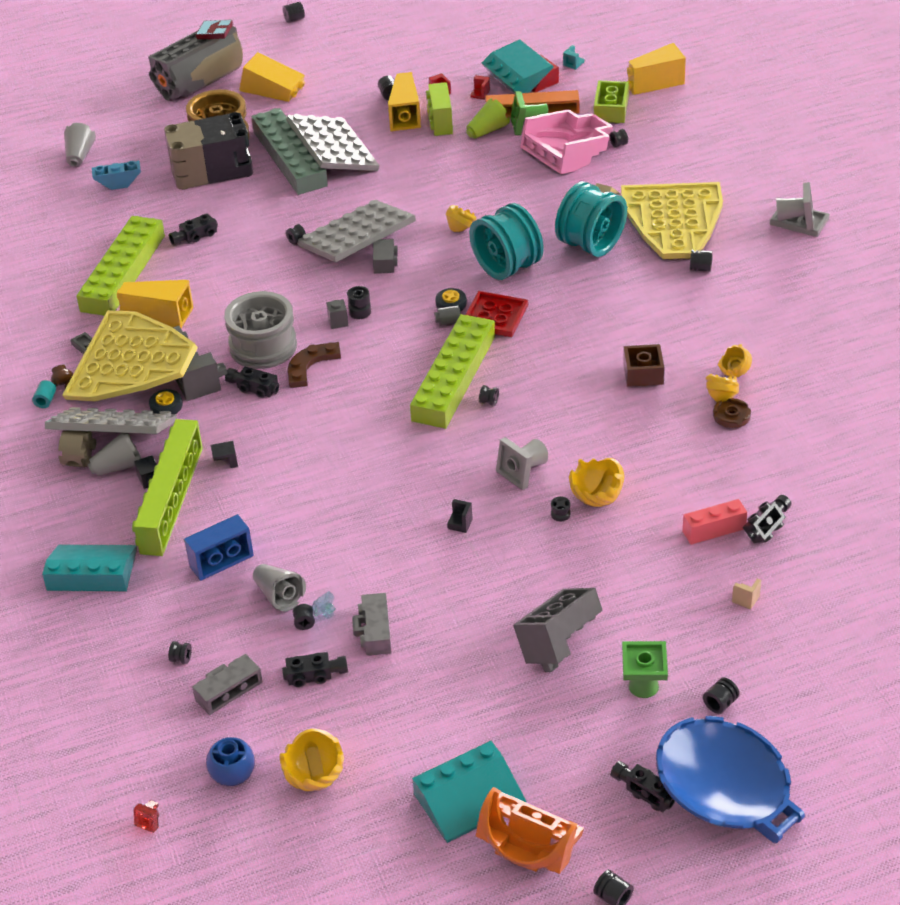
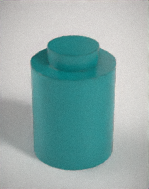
M41 381L32 398L33 404L39 408H48L55 395L56 386L50 381Z

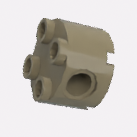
M62 431L58 451H62V456H59L61 465L88 467L89 459L92 457V450L96 448V439L92 438L91 431Z

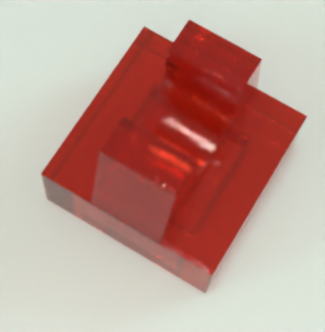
M150 800L145 805L138 803L133 808L134 826L154 833L159 828V813L156 810L158 802Z

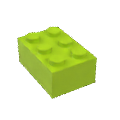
M598 80L594 101V115L606 122L625 123L629 98V82Z
M447 82L428 84L429 90L426 91V99L428 102L427 113L430 130L434 131V136L453 134L452 107Z

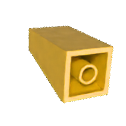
M670 43L630 60L627 67L629 90L633 95L685 84L686 57L675 43Z
M257 52L243 67L239 91L289 102L293 97H296L299 90L303 89L305 75Z
M412 72L396 74L388 101L390 132L421 128L420 104Z
M189 280L124 282L117 291L120 311H136L172 328L176 326L182 328L194 308Z

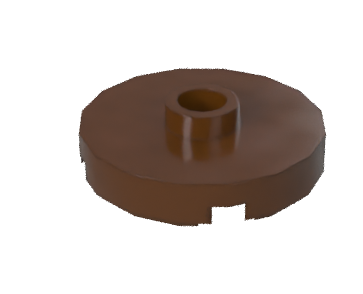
M729 398L727 401L722 402L721 400L714 405L713 418L721 426L739 428L750 421L751 409L742 400Z

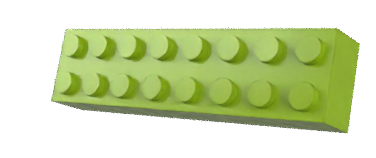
M139 216L130 217L76 295L80 312L105 316L107 310L116 311L120 305L119 299H117L118 289L121 288L124 282L136 281L165 237L162 220Z
M460 314L410 404L411 422L444 429L448 427L495 338L494 320Z
M175 419L173 426L170 427L169 437L164 442V450L159 455V463L154 467V475L149 480L148 491L144 493L142 506L138 508L137 519L132 524V531L136 535L135 544L138 546L140 555H164L203 450L198 420Z

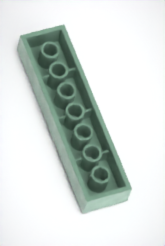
M275 108L271 111L251 116L254 134L297 195L328 186L326 169L320 168L286 121L287 117L281 108Z

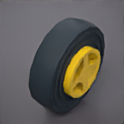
M447 288L441 290L436 295L435 303L437 308L459 305L460 311H462L466 307L467 298L462 290Z
M172 389L159 390L149 399L150 410L155 414H160V411H170L171 414H177L183 405L181 395Z

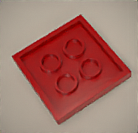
M478 291L465 315L494 320L496 335L513 337L528 307V300Z

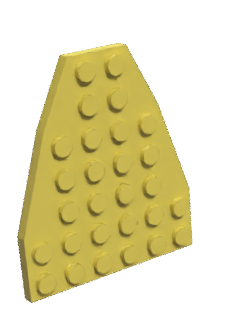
M720 182L621 185V196L627 203V217L643 240L662 259H690L692 249L694 251L698 250V252L703 250L713 233L723 207Z
M107 310L62 396L66 400L95 402L147 390L184 376L198 347L174 328L136 311Z

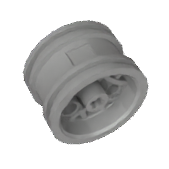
M258 291L239 296L227 306L224 319L227 332L230 334L228 340L230 354L235 362L253 369H267L283 364L294 355L297 349L296 332L292 326L294 323L293 308L287 298L274 292Z

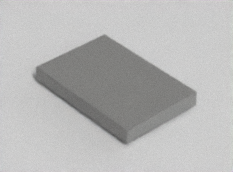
M776 210L770 219V225L818 237L829 220L830 214L813 210L814 230H807L805 216L778 221Z

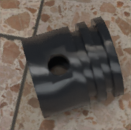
M300 1L283 6V15L287 23L305 18L304 8Z
M387 75L380 78L378 88L383 98L389 101L394 78Z
M692 249L690 270L694 269L696 271L698 269V271L711 272L713 251L700 250L698 252V250L694 251Z
M721 677L703 694V701L712 712L722 714L740 696V692L732 680Z
M609 869L601 874L593 889L595 895H598L599 898L610 905H626L634 891L633 885Z

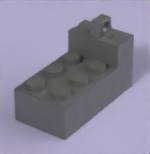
M180 326L173 327L188 338L186 331L183 332ZM195 352L184 376L175 381L186 401H190L221 391L219 377L227 374V368L224 363L217 364L211 352L200 356Z
M596 588L562 589L513 625L526 664H541L545 672H552L558 668V664L565 657L571 654L566 640L571 637L572 633L581 630L584 624L594 620L596 615L603 611Z

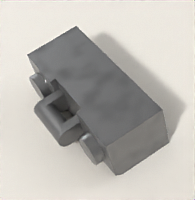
M386 593L361 595L362 603L358 604L359 615L352 617L353 635L360 636L361 648L365 647L366 655L391 653Z
M244 654L229 663L228 667L222 664L205 675L206 678L193 685L192 688L196 702L211 715L263 682L261 669L247 654Z

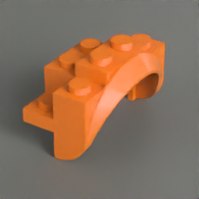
M493 787L482 805L475 837L490 843L495 849V854L518 866L535 872L544 867L549 871L560 874L570 862L572 848L581 838L584 828L578 826L577 823L569 822L500 792V790ZM503 817L509 819L508 825L504 821Z

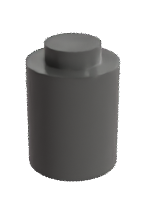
M459 305L437 308V312L434 313L435 322L439 323L440 326L455 324L461 314Z

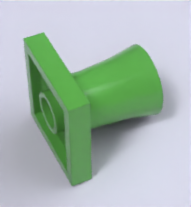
M515 91L510 119L515 135H521L525 118L548 114L547 104L525 105L522 92Z
M622 641L623 681H630L629 690L636 697L649 698L654 696L659 690L658 681H668L666 641Z

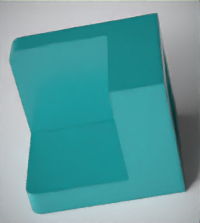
M574 45L563 52V66L576 70L585 62L584 58L579 57V54L575 53Z

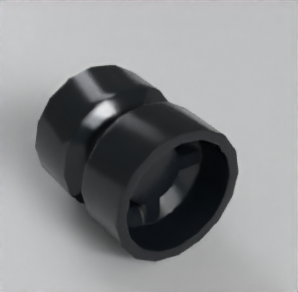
M364 286L350 288L347 291L349 315L354 319L367 318L371 314L369 290Z

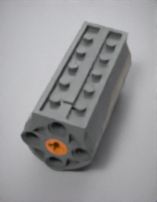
M232 26L225 39H196V31L148 56L150 63L149 77L163 97L169 101L171 99L175 100L180 96H189L239 69L243 59V48L238 38L236 27Z

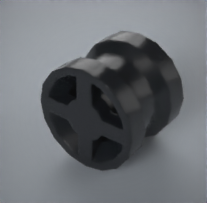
M624 129L610 133L612 146L618 147L620 144L625 145L628 143V135Z
M300 224L286 230L287 239L293 245L298 243V239L303 238V235L306 234Z
M483 385L479 393V403L484 404L487 402L495 406L499 397V388L494 387L491 389Z
M560 496L551 501V517L554 520L562 522L570 518V500Z
M299 604L294 607V625L297 629L308 630L314 626L315 620L311 605Z
M172 641L168 653L169 661H181L182 664H188L192 653L191 644H180L178 641Z

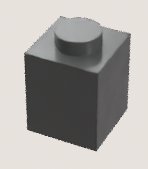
M344 299L326 302L331 329L347 327L348 317Z

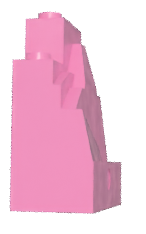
M570 110L525 118L520 147L558 173H569L589 165L592 156L599 155V152L607 150L613 126L593 113L578 116Z

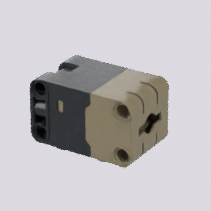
M233 112L226 115L165 126L164 131L170 166L178 189L185 190L192 187L249 177L253 174L252 160L247 149L249 146L248 131L240 113Z

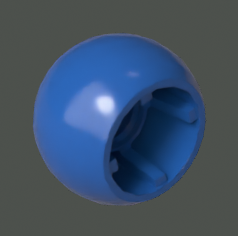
M235 737L218 740L211 746L206 757V767L210 777L223 786H236L245 782L251 776L255 766V756L251 747L244 740Z

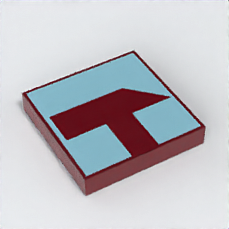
M233 20L203 21L196 33V39H225L233 26Z

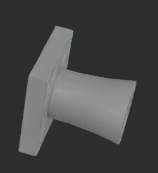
M810 182L803 183L802 198H776L778 221L805 216L807 230H814Z
M502 438L499 442L496 471L523 490L528 487L531 467L545 464L548 461L547 448L538 439H533L520 448L508 438Z

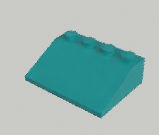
M521 39L491 52L481 62L492 76L514 94L515 91L529 93L554 68L551 63Z
M58 544L46 559L42 573L46 590L127 592L137 546Z
M492 740L412 778L414 796L446 843L477 829L482 805L493 787L500 790V792L527 803L503 755Z

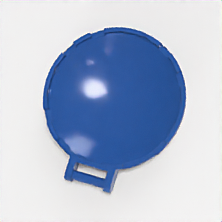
M706 716L705 719L696 720L692 717L676 723L663 735L656 752L658 775L670 796L694 816L714 825L727 828L745 829L754 827L773 843H778L788 829L805 818L804 811L789 800L791 777L788 768H785L781 761V754L770 741L752 728L739 722L737 724L726 722L723 717ZM784 813L787 818L776 827L771 823L779 814Z

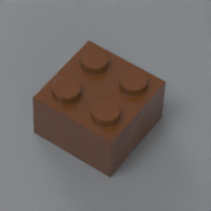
M660 344L623 346V365L627 387L664 385L665 367Z

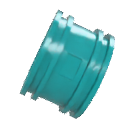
M586 181L576 183L566 193L558 208L555 220L556 237L559 241L570 246H581L583 251L593 256L602 257L606 255L616 245L623 232L627 218L626 200L613 192H601L599 187Z
M509 203L499 208L493 216L485 215L473 221L470 226L469 239L473 253L483 270L496 280H504L514 275L518 268H527L539 262L543 256L544 244L539 227L531 214L519 204Z

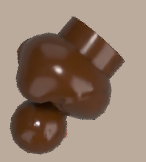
M58 365L51 370L53 373L51 382L56 387L65 384L66 389L73 376V372L66 369L65 365Z

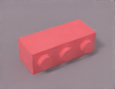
M736 499L683 514L682 532L690 545L741 531L744 530L743 527L747 523V511L740 500Z

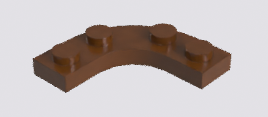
M339 342L312 344L298 352L288 365L290 388L308 386L307 370L316 362L341 359Z

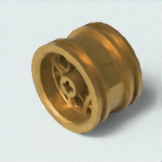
M210 90L202 92L188 101L186 105L188 122L238 112L242 115L248 131V138L250 139L249 126L244 119L246 116L245 100L240 94L230 90Z

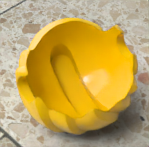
M593 458L589 462L578 459L577 469L575 472L571 470L569 474L571 491L576 498L589 506L602 507L609 505L618 498L624 483L623 468L613 458H604L600 461Z
M308 729L299 733L292 744L288 743L286 745L285 753H280L279 759L284 777L291 786L304 791H315L329 787L339 777L343 769L344 755L336 737H333V735L324 730Z

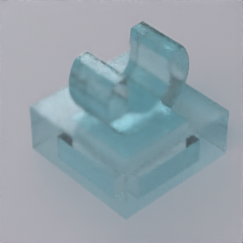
M330 591L313 602L312 608L315 617L321 613L326 619L334 616L333 612L336 608L332 605L334 596Z

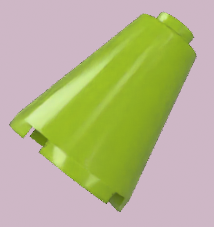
M493 98L489 99L466 126V133L470 138H479L510 123V118H507L505 115L507 113L506 109L498 100L495 99L493 101Z

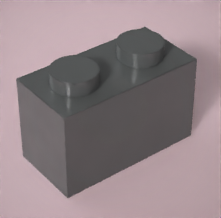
M379 239L373 242L374 274L394 273V266H398V246H394V239Z

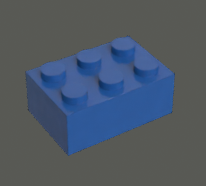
M238 514L184 538L189 567L200 581L254 556L249 527Z

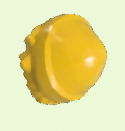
M458 205L449 206L445 213L449 228L453 232H462L470 228L472 222L476 220L474 213H470L469 209L463 211L462 208H458Z
M742 344L727 347L725 354L718 362V367L728 377H740L746 374L751 367V354L747 349L743 348Z
M713 374L705 377L708 393L716 403L721 400L722 402L727 401L739 392V383L735 376L733 379L731 376L726 378Z

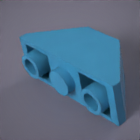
M140 161L114 163L106 166L100 165L92 168L93 180L111 190L128 188L141 173Z

